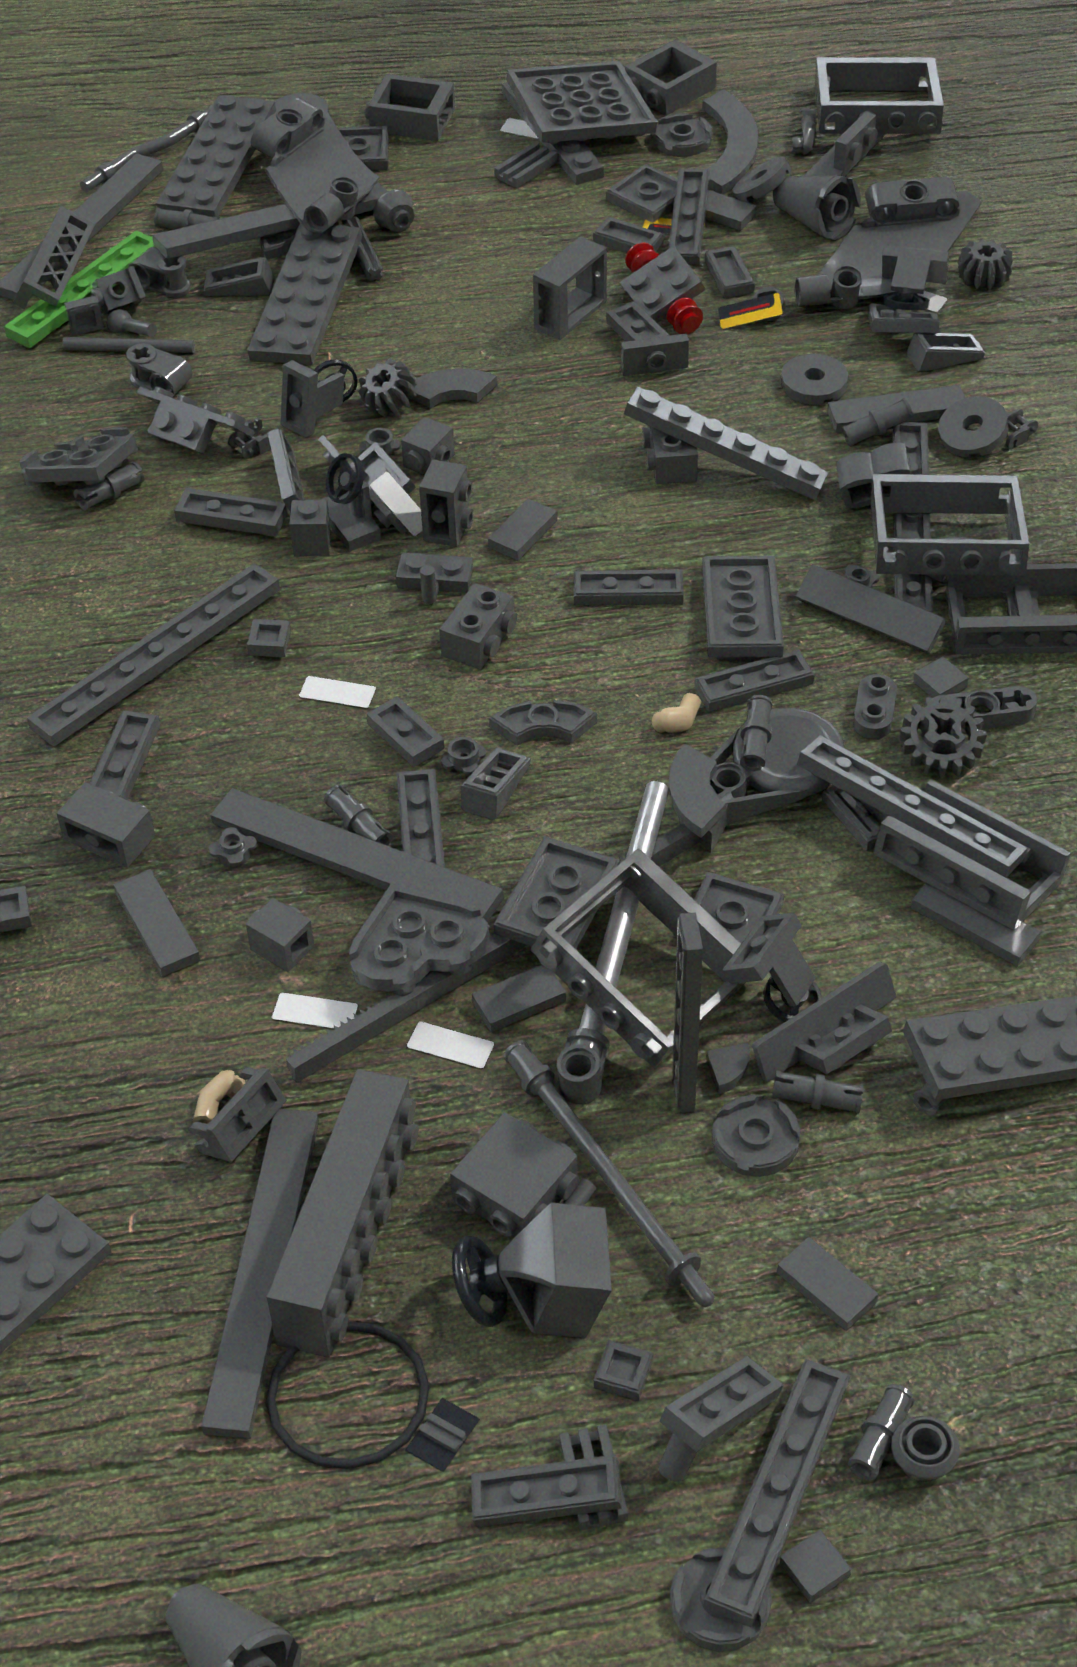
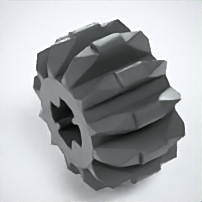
M980 239L978 243L970 241L967 247L962 248L959 254V278L965 281V285H975L977 290L981 287H985L988 290H991L992 286L1002 287L1004 282L1009 281V277L1012 274V251L1006 249V244L1004 243L996 244L994 239L990 242Z
M389 357L384 364L377 360L376 367L373 369L365 368L367 376L358 379L361 387L358 392L361 400L370 412H373V414L379 413L386 418L391 411L399 415L401 407H410L408 399L416 397L414 387L417 384L415 377L406 364L402 363V361L396 362Z

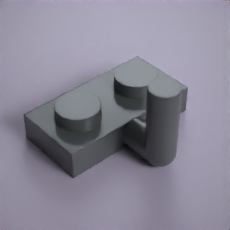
M402 552L396 574L397 588L421 589L422 600L426 604H433L436 601L438 590L468 592L473 572V557Z

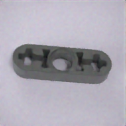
M1023 686L946 695L947 701L950 704H953L957 698L962 699L961 708L964 710L970 706L982 705L988 707L991 712L987 714H980L974 711L973 718H983L984 720L982 729L1028 723L1034 718L1037 705L1036 694L1031 689ZM942 695L933 697L934 703H939Z

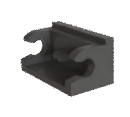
M245 1067L238 1076L248 1081L210 1123L194 1122L188 1129L190 1133L198 1134L204 1138H200L195 1144L199 1153L232 1162L287 1100L268 1069L262 1068L258 1070Z

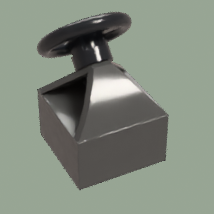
M550 1203L500 1254L495 1256L489 1247L477 1237L464 1236L459 1239L452 1253V1273L460 1300L469 1315L482 1326L494 1327L498 1325L506 1313L507 1292L509 1291L531 1333L586 1338L612 1291L606 1208ZM466 1259H467V1262H468V1265H469V1269H470V1273H469L470 1283H469L468 1276H467V1271H466ZM482 1295H486L493 1301L491 1313H488L480 1306L479 1302Z

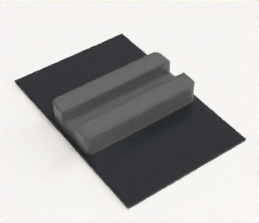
M442 1398L432 1413L427 1416L425 1423L420 1426L419 1431L405 1451L444 1472L480 1418Z

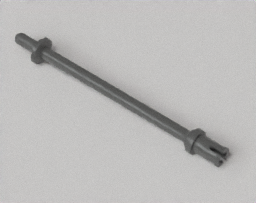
M520 1040L511 1044L504 1052L503 1057L522 1080V1089L529 1096H540L669 1265L665 1272L666 1282L671 1286L682 1283L700 1306H711L714 1302V1294L697 1272L701 1267V1257L695 1252L684 1255L553 1086L555 1074L550 1066L543 1065L526 1041Z

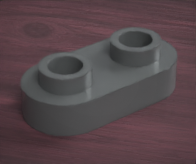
M873 674L863 678L859 684L853 727L856 733L864 738L881 739L891 731L897 695V685L891 678L885 675Z

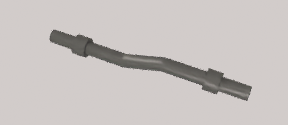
M213 104L203 111L194 112L187 117L185 123L168 134L133 147L110 163H102L95 168L93 174L80 182L81 189L84 192H89L99 184H104L136 153L144 156L153 154L174 145L192 132H198Z

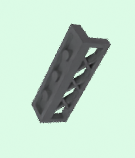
M60 206L13 304L25 309L33 294L56 307L95 224ZM67 222L82 229L84 233H72ZM59 243H69L73 251L63 252ZM50 262H59L64 271H54ZM50 281L56 292L54 293L37 283Z

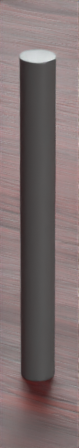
M63 338L64 351L127 352L133 345L149 344L167 353L194 354L195 352L194 340Z

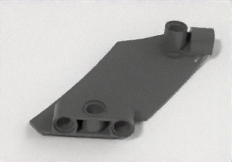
M299 97L293 99L261 122L252 134V148L273 158L270 166L266 168L269 179L296 219L310 232H324L338 220L352 218L355 214L356 204L379 181V176L374 174L358 158L345 141L327 109L318 108Z
M949 177L880 182L871 185L865 192L870 218L865 219L862 225H854L817 275L796 277L794 293L798 307L833 304L840 309H850L857 305L859 299L884 297L887 294L898 292L891 291L893 278L882 277V252L884 245L949 252L980 207L982 201L968 191H956L954 181Z

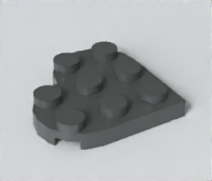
M127 427L100 429V436L84 441L83 435H80L72 441L55 443L56 450L39 456L37 449L33 450L19 461L25 485L35 486L43 482L66 485L73 481H84L88 485L99 483L105 479V475L112 469L120 467L125 458L138 451L134 434H130Z
M391 883L353 939L349 956L354 981L372 990L392 991L396 995H407L414 991L416 983L421 981L430 970L449 972L455 976L464 975L471 970L472 963L476 962L487 951L490 933L488 923L481 916L480 909L477 906L462 900Z

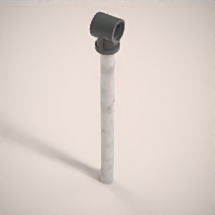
M651 781L646 784L627 857L638 848L650 859L652 857L669 794V788L662 782ZM635 868L634 870L641 876V873ZM623 887L616 893L596 965V970L615 988L617 987L639 905L635 894L626 887ZM587 1004L585 1005L579 1028L569 1032L564 1050L557 1058L560 1092L567 1101L574 1104H586L599 1096L602 1090V1073L610 1047L609 1040L604 1036L606 1025L601 1021L600 1016ZM576 1073H586L583 1076H573Z

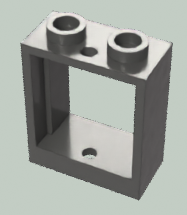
M676 39L625 66L627 74L646 104L664 115L674 112L716 88L717 62ZM669 71L679 76L667 84L657 79Z
M385 74L380 85L376 86L373 98L366 104L365 117L369 119L370 127L388 126L389 135L439 141L455 110L454 83ZM390 103L427 107L428 109L391 105Z
M580 236L533 274L534 329L561 340L607 302V247ZM576 277V288L567 294V284Z

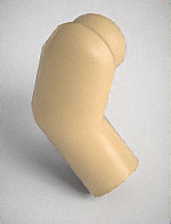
M687 693L683 696L679 707H668L662 709L661 712H656L652 717L654 729L660 733L665 731L669 733L684 732L690 729L701 704L700 698L695 694Z
M231 1070L221 1071L199 1092L193 1123L209 1124L217 1115L219 1102L225 1095L233 1098L245 1085V1080L238 1075H234V1071Z

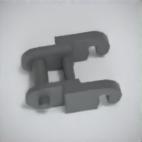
M1016 409L1011 413L1005 411L1008 418V428L1014 431L1006 440V446L1009 449L1013 445L1018 447L1027 442L1028 436L1035 433L1038 428V421L1026 420L1021 409ZM1017 423H1019V424L1022 425V426H1020V427L1018 428V427L1015 426V425H1016Z
M255 418V426L251 420L246 421L244 424L255 431L254 435L263 426V422L259 418ZM233 432L228 438V445L232 448L240 447L241 455L245 458L251 457L256 453L261 455L271 449L268 433L263 436L249 437Z

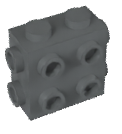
M505 1112L450 1173L452 1199H454L455 1203L463 1211L470 1214L475 1212L488 1220L500 1234L504 1236L512 1235L513 1237H516L550 1203H559L562 1199L567 1200L578 1186L580 1180L578 1176L577 1155L574 1154L569 1146L560 1141H552L539 1133L528 1121L517 1120Z

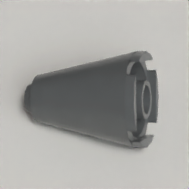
M844 175L785 176L786 178L783 180V183L773 190V201L778 208L826 239L836 240L846 235L856 221V218L852 217L855 207L860 208V189L856 181Z
M192 1584L188 1587H183L170 1599L166 1612V1622L190 1667H300L302 1651L300 1645L294 1640V1637L288 1630L203 1584Z

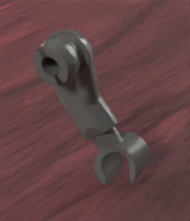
M800 108L804 116L801 118L802 138H792V154L802 153V155H805L811 151L816 131L815 108Z

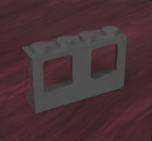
M1077 563L1027 564L1026 576L948 575L945 593L955 654L1077 652V615H1040L1037 603L1038 596L1073 595L1077 597ZM966 597H1002L1006 601L1008 616L966 617L963 599Z
M930 780L925 788L927 794L995 831L1031 848L1032 852L1027 862H1021L1018 867L1035 875L1039 880L1028 890L892 816H888L881 823L873 854L1006 927L1015 930L1061 884L1071 853Z

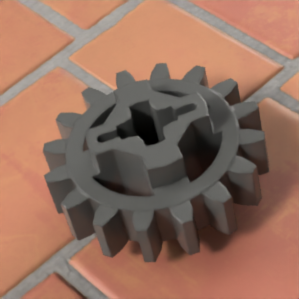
M946 695L941 696L939 703H934L930 697H926L924 708L915 703L912 705L911 715L905 714L903 719V728H901L900 741L904 742L902 748L903 755L912 754V766L920 763L925 764V774L928 775L935 768L938 769L939 776L943 778L947 769H951L958 776L961 773L962 764L967 768H973L976 757L981 758L983 744H985L987 732L982 730L983 718H973L975 707L970 706L964 710L961 708L962 699L957 698L953 704H950L947 701ZM918 729L921 730L920 736L924 738L921 742L917 735ZM964 730L968 735V744L965 742L966 736L962 734Z

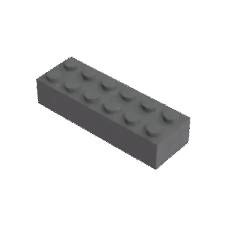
M357 1069L267 1295L275 1341L278 1346L286 1348L295 1346L300 1351L330 1358L335 1342H342L345 1337L349 1320L346 1312L350 1302H357L363 1286L362 1269L365 1262L371 1263L375 1256L378 1241L375 1234L379 1224L385 1225L389 1218L392 1203L389 1197L393 1186L399 1187L401 1185L405 1172V1161H403L407 1150L412 1151L418 1137V1125L413 1124L416 1100L410 1098L408 1079Z

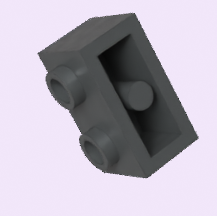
M651 426L642 427L643 448H649V450H646L647 471L654 472L655 484L697 482V447Z
M432 459L419 486L423 541L457 547L465 529H470L473 522L474 510L469 508L472 482L468 481L467 465Z
M474 583L439 629L441 656L481 670L487 660L497 654L500 642L505 635L512 633L516 626L517 613L514 612V596Z

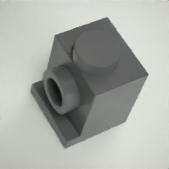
M134 266L98 278L92 283L91 295L97 296L104 315L114 310L140 303L146 297ZM114 284H118L120 286L122 291L121 295H117L113 292L112 286Z

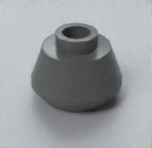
M392 190L384 193L377 200L374 207L373 216L375 222L380 227L394 232H401L407 229L414 220L413 202L408 193L402 190Z
M915 1416L909 1418L897 1427L892 1438V1453L896 1462L907 1476L916 1481L930 1482L946 1475L955 1467L959 1458L960 1446L956 1434L946 1423L934 1417Z

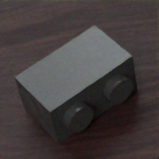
M86 782L57 812L63 840L126 868L133 863L155 837L150 810L138 802H130L116 796L106 788L100 789Z

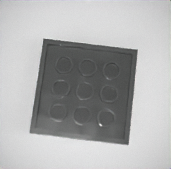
M620 61L507 70L506 81L541 143L555 144L559 141L568 140L586 141L587 139L602 137L612 139L616 136H643L647 133H656L657 120Z

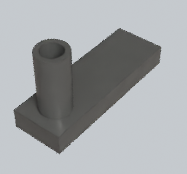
M746 1356L667 1405L659 1422L673 1432L658 1465L659 1472L668 1480L674 1482L683 1481L699 1450L775 1401L784 1384Z

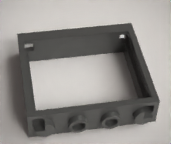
M816 57L815 95L819 134H843L865 112L876 115L875 128L878 131L877 134H941L944 104L935 57ZM926 77V81H919V78ZM829 91H927L929 101H830ZM825 119L827 122H835V127H825ZM933 122L934 127H927V123Z
M873 474L871 517L876 574L1026 576L1029 538L1018 476ZM881 486H890V494L882 493ZM1000 488H1011L1008 491V495H999ZM885 513L1004 514L1009 540L887 538ZM888 547H896V552H888Z
M638 848L544 927L532 946L531 951L538 957L543 966L552 970L569 987L573 995L582 999L600 1016L601 1021L607 1027L618 1033L631 1046L637 1056L645 1059L655 1069L673 1052L674 1030L668 1036L661 1032L574 949L564 937L620 889L626 887L635 894L639 902L676 936L677 922L680 914L696 912L703 946L702 961L725 982L700 1005L699 1026L746 982L730 984L722 971L741 943ZM635 868L641 873V876L634 870Z

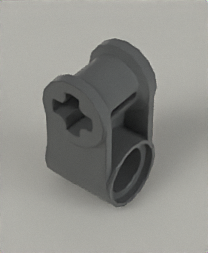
M150 247L128 266H134L142 288L150 289L173 298L184 296L191 290L190 281L186 279L184 269L187 263L184 256L167 259L156 247Z
M149 344L133 345L126 352L127 361L131 364L132 368L130 382L136 388L143 387L153 391L155 386H158L175 395L193 375L191 366L184 358L156 349Z

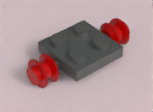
M642 242L631 247L626 254L625 264L632 274L620 282L630 299L640 306L656 323L667 316L668 322L673 325L674 330L678 334H690L698 329L703 321V312L697 307L693 298L706 289L677 249L672 246L659 255L649 243Z

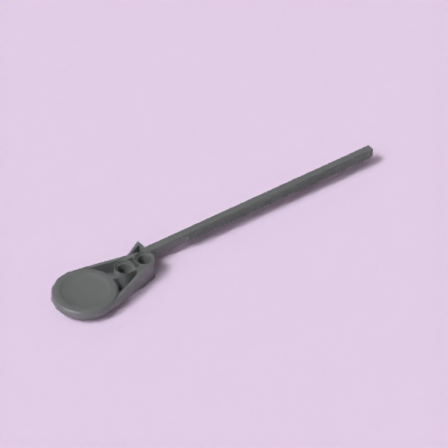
M797 708L772 709L769 722L772 728V738L766 746L765 767H762L759 771H749L740 765L743 740L740 736L741 727L738 728L710 757L717 761V771L710 780V786L715 796L726 804L725 814L702 838L694 834L679 819V826L656 839L651 860L657 866H661L699 842L712 853L727 824L805 799L808 796L826 790L831 783L814 776L811 772L798 766L797 762L800 752L820 735L844 748L843 738L833 724L816 713ZM731 753H733L734 763H725ZM751 786L761 792V794L745 796L746 789ZM625 852V858L619 856L620 863L626 859V857H627V853H626V852ZM490 933L487 951L476 962L472 963V968L468 973L455 976L449 972H429L421 981L416 983V988L410 994H394L392 996L387 994L386 1000L380 998L379 1004L373 1001L374 1007L367 1006V1011L360 1009L361 1014L359 1016L354 1014V1019L347 1017V1023L340 1021V1027L334 1025L333 1031L327 1029V1035L320 1033V1039L313 1037V1043L307 1041L306 1047L300 1045V1051L294 1049V1054L286 1058L287 1068L291 1072L293 1080L296 1083L300 1082L524 948L527 944Z

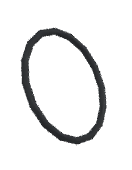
M348 1321L347 1331L374 1333L398 1345L414 1364L420 1385L416 1414L403 1434L379 1452L353 1459L319 1456L298 1445L282 1426L275 1400L280 1375L293 1356L300 1351L298 1347L289 1346L272 1370L266 1396L272 1429L292 1453L317 1466L354 1469L383 1461L407 1444L425 1417L430 1386L422 1359L403 1337L377 1324Z

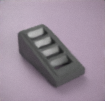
M266 257L206 270L203 292L205 296H266L272 292L274 275Z
M914 333L907 350V357L917 371H929L983 359L985 355L984 350L972 334Z
M495 748L461 785V809L491 820L496 819L529 768L531 758Z

